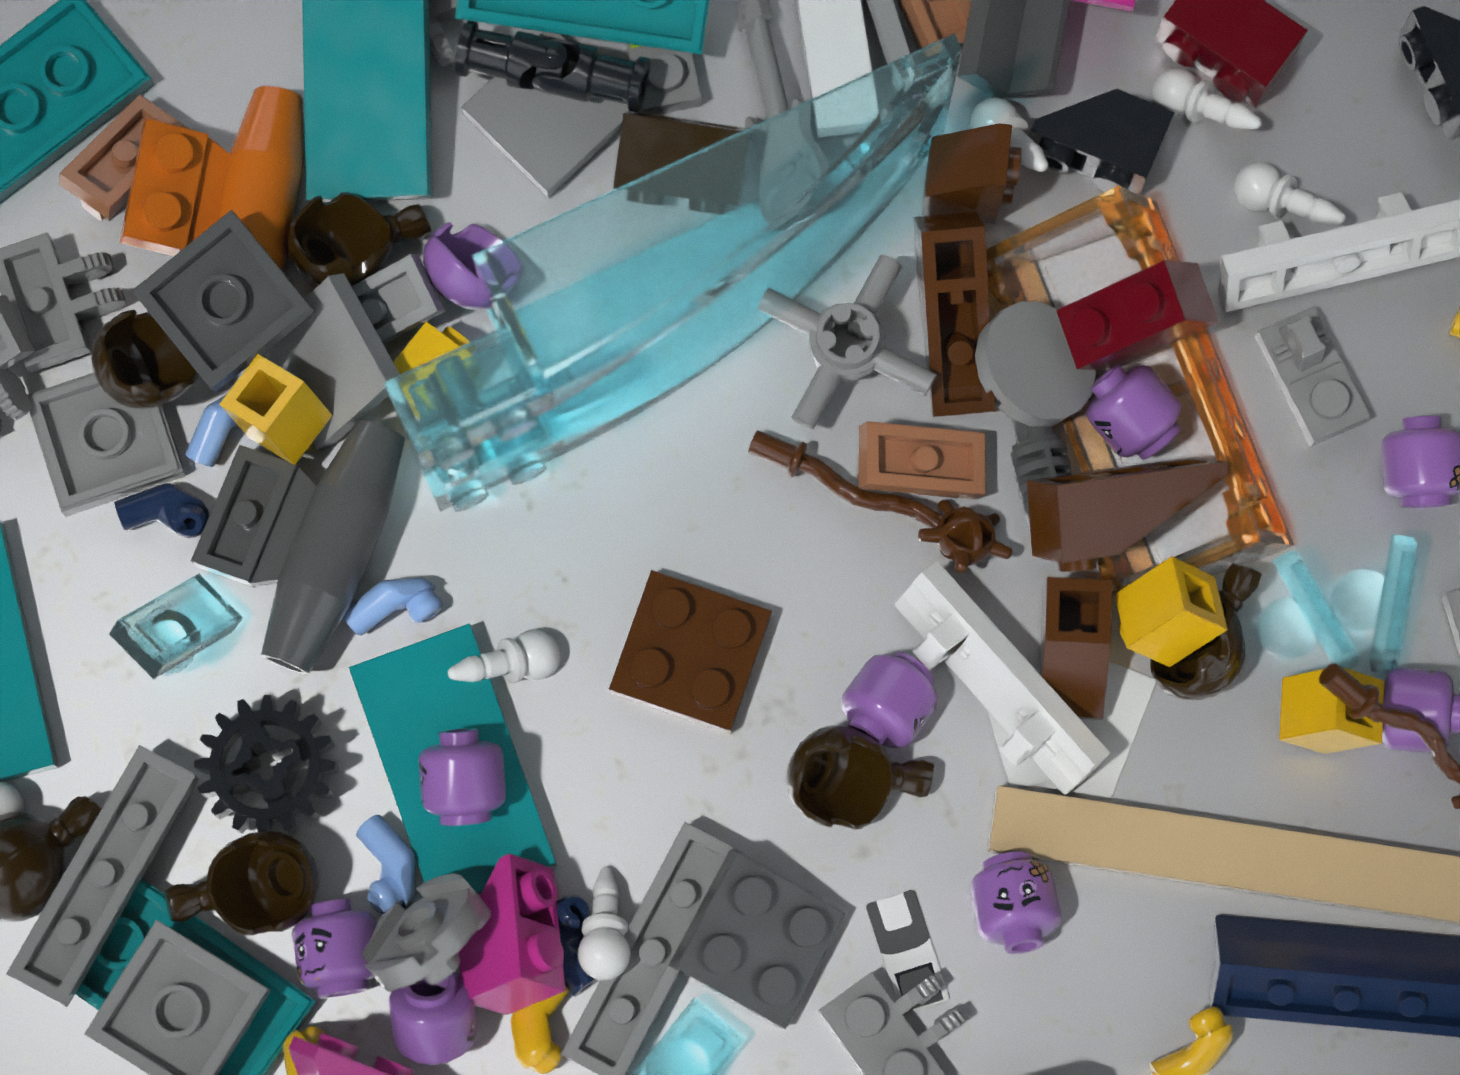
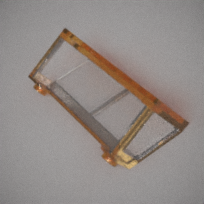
M1116 186L986 249V256L990 265V269L987 270L988 286L998 303L1004 304L1008 302L1011 306L1020 301L1043 302L1057 309L1163 260L1180 261L1157 202L1120 186ZM1208 328L1121 366L1126 372L1139 365L1149 366L1163 380L1182 405L1181 414L1176 421L1181 427L1180 432L1166 446L1148 459L1142 460L1138 455L1128 458L1117 455L1089 423L1087 410L1091 402L1096 398L1094 393L1079 412L1063 420L1082 472L1190 457L1228 461L1229 474L1122 554L1099 559L1098 567L1102 579L1113 580L1112 594H1116L1171 556L1214 576L1226 572L1232 563L1245 565L1294 546ZM1096 370L1095 381L1108 370Z

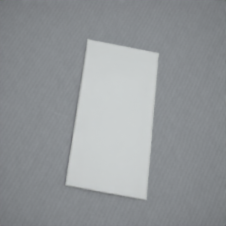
M1109 661L1103 719L1080 720L1108 749L1110 754L1081 784L1066 796L1110 803L1157 683L1154 678ZM1050 780L1044 793L1064 796Z

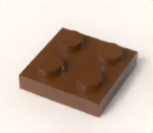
M651 570L611 681L609 693L731 734L771 619L772 611Z

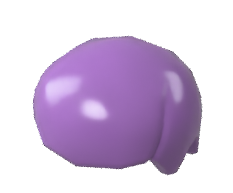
M447 222L431 235L424 246L423 264L433 286L441 296L465 309L481 310L495 307L510 294L522 279L524 268L517 255L501 239L484 227L470 224L462 231L451 234L450 230L453 224Z

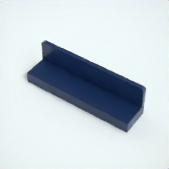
M1217 915L1215 917L1214 932L1217 957L1209 994L1210 1007L1219 1008L1223 1016L1460 1037L1459 936Z

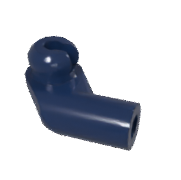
M165 483L114 501L117 515L125 531L156 520L176 532L179 536L189 539L202 534L209 518V511L201 499L170 483Z
M567 895L557 900L560 940L564 952L563 970L565 985L572 995L576 997L590 988L598 979L592 978L585 973L578 960L579 944L584 937L582 934V923L587 917L591 916L590 907L582 897Z

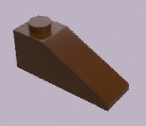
M976 211L913 217L926 366L928 370L937 374L929 390L931 414L933 417L995 412V395L992 390L986 393L979 380L975 360L979 333L990 322L985 226Z
M1190 457L1027 480L1032 557L1057 562L1058 571L1063 572L1095 569L1096 558L1122 554L1229 474L1228 461Z

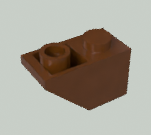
M999 123L933 136L927 160L921 215L929 216L976 211L983 223L995 224L1000 205L1012 204L1014 186H1017L1022 148L1010 146L1012 125Z
M1047 577L1042 591L1039 674L1080 719L1102 720L1111 645L1113 580Z

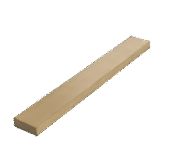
M1004 786L996 788L987 852L997 854L1015 851L1027 852L1036 860L1460 925V857Z

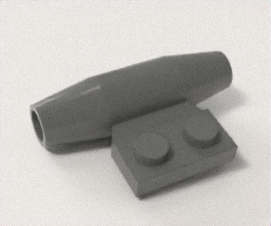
M358 419L317 486L297 464L294 466L288 461L239 445L191 562L198 568L254 588L258 585L277 583L261 651L263 658L287 669L308 675L348 612L389 513L405 438L398 432L369 420Z

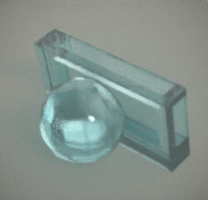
M1391 535L1384 577L1369 569L1352 570L1339 578L1330 594V607L1334 616L1345 627L1356 631H1366L1375 628L1370 653L1372 672L1388 674L1390 670L1398 668L1418 558L1417 542H1415L1414 537Z
M1291 549L1272 560L1277 573L1292 597L1284 596L1272 600L1263 608L1257 620V635L1260 644L1269 654L1279 659L1294 660L1307 655L1319 642L1331 664L1337 663L1339 666L1347 669L1357 666L1359 661L1358 653L1297 551L1293 552Z
M199 573L118 619L109 635L155 679L159 676H170L183 671L193 661L195 654L234 632L243 617Z
M693 998L632 1075H718L745 1039L697 999Z

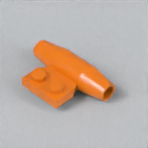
M261 86L254 89L230 153L209 138L207 133L146 118L142 127L119 243L175 256L232 210L283 271L287 257V235L290 224L294 219L302 176V97L291 90L276 86Z

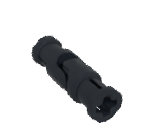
M467 21L462 27L457 44L455 73L463 77H467L471 72L503 78L506 79L507 86L529 90L536 88L547 94L588 102L591 97L623 103L627 104L629 111L639 113L647 91L651 62L650 58L640 56L636 61L602 55L599 52V48L595 46L559 39H542L538 35L517 31L515 36L482 30L479 29L477 22ZM569 60L576 63L575 68L570 74L568 73Z

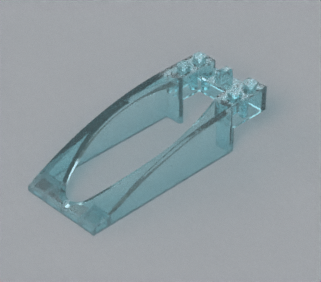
M955 33L472 255L477 275L493 308L486 310L493 332L384 382L406 441L439 511L441 512L451 506L455 512L467 510L487 499L489 496L487 490L510 479L513 485H518L539 476L547 469L545 462L565 454L617 427L698 377L774 319L757 309L768 287L796 300L812 286L862 236L903 189L927 158L931 138L944 134L962 50Z

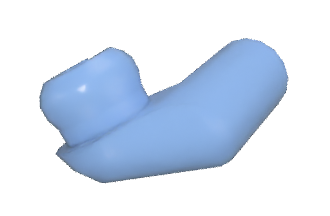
M225 396L204 409L185 453L193 461L209 467L215 466L229 431L238 426L219 405Z
M422 577L383 580L354 601L344 619L355 633L362 636L394 611L407 609L410 618L414 622L424 623L441 611L442 601L433 592L436 586Z
M374 815L359 827L356 837L380 863V880L371 883L367 896L373 909L384 914L396 902H399L405 909L415 895V856L409 846L381 815Z

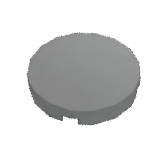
M1020 301L997 313L979 333L975 352L978 377L986 393L992 390L995 397L1002 403L997 407L1009 418L1028 426H1054L1083 408L1093 394L1090 387L1095 382L1096 370H1077L1056 312L1057 308L1043 302Z

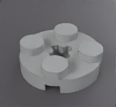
M446 874L423 883L415 888L423 897L422 899L412 904L407 910L399 902H396L376 922L372 937L361 955L369 963L364 964L365 967L386 991L391 992L398 988L409 986L423 978L431 985L445 980L456 970L460 963V957L457 955V952L467 943L473 933L483 927L489 920L491 909L461 875Z

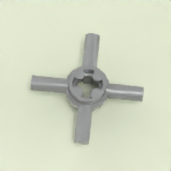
M880 255L855 302L835 304L822 311L821 314L770 287L767 288L757 308L759 311L809 336L810 355L818 369L791 417L801 426L814 429L839 382H856L873 370L923 396H926L937 374L885 347L884 328L876 316L902 268V265L895 259L887 255ZM848 329L847 334L854 335L859 340L863 337L865 338V347L862 349L858 345H851L846 349L845 356L838 355L832 350L836 345L834 332Z

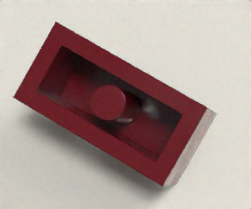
M1175 0L1163 16L1155 40L1162 44L1163 51L1176 63L1185 67L1195 66L1211 77L1214 86L1224 96L1236 102L1245 100L1256 108L1295 56L1308 30L1265 0Z
M1170 260L1156 263L1056 310L1077 370H1109L1117 364L1123 366L1219 322L1198 263Z

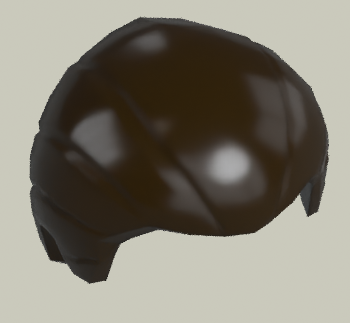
M341 192L329 202H323V198L320 195L309 201L290 224L286 248L295 269L312 284L318 286L328 276L344 273L350 285L353 286L375 274L381 268L392 251L393 243L399 242L400 239H422L431 233L432 230L419 204L409 205L394 216L391 214L384 216L358 195Z
M127 310L104 324L94 338L91 364L96 380L109 397L119 404L131 408H155L175 400L188 391L198 378L197 371L149 312L136 315L137 312L135 310Z
M1232 563L1226 570L1222 590L1218 591L1228 630L1171 667L1150 659L1151 674L1165 693L1184 700H1201L1223 692L1239 677L1246 655L1243 630L1237 613L1243 607V602L1257 589L1262 573L1250 567Z
M831 725L813 731L800 742L787 766L786 785L791 801L808 819L819 825L831 828L834 824L859 830L870 825L880 815L892 792L902 791L917 797H927L932 783L934 764L922 759L910 760L902 764L892 762L885 748L867 734L848 726Z
M78 796L70 801L59 818H54L50 823L25 812H10L0 815V922L15 923L25 921L39 915L43 911L64 875V847L70 846L74 842V838L89 832L102 810L97 803L90 800L87 796Z
M276 831L249 833L229 842L221 848L211 861L207 881L199 882V884H177L164 891L168 915L171 921L185 922L203 910L211 911L215 909L223 921L238 933L256 935L266 932H283L295 926L311 911L319 889L320 876L315 858L304 844L292 836Z

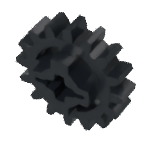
M271 695L263 696L260 710L253 711L244 699L237 701L239 717L233 721L221 713L215 716L217 724L222 729L218 737L202 734L200 737V741L211 750L209 758L194 760V767L198 771L210 774V779L197 787L199 794L204 798L219 797L211 809V812L219 820L235 812L232 828L241 834L246 831L252 821L256 822L258 832L272 831L273 823L280 822L289 834L295 833L296 822L294 816L302 812L312 820L318 817L315 807L311 804L315 796L327 799L332 798L333 792L322 783V778L325 775L338 773L339 766L334 761L323 759L322 754L330 751L335 746L334 741L330 735L315 738L313 735L318 731L322 722L315 714L305 717L300 722L298 718L301 706L292 699L284 706L282 712L277 711L275 700ZM265 725L287 728L296 733L300 739L294 740L292 738L284 742L278 741L270 737ZM241 737L243 743L235 761L225 765L230 748ZM264 753H269L275 760H282L273 766L275 777L268 781H265L258 773H252V771L261 767L259 756ZM309 768L304 785L293 797L290 789L298 772ZM254 791L263 796L268 808L261 809L247 806L239 802L233 795Z

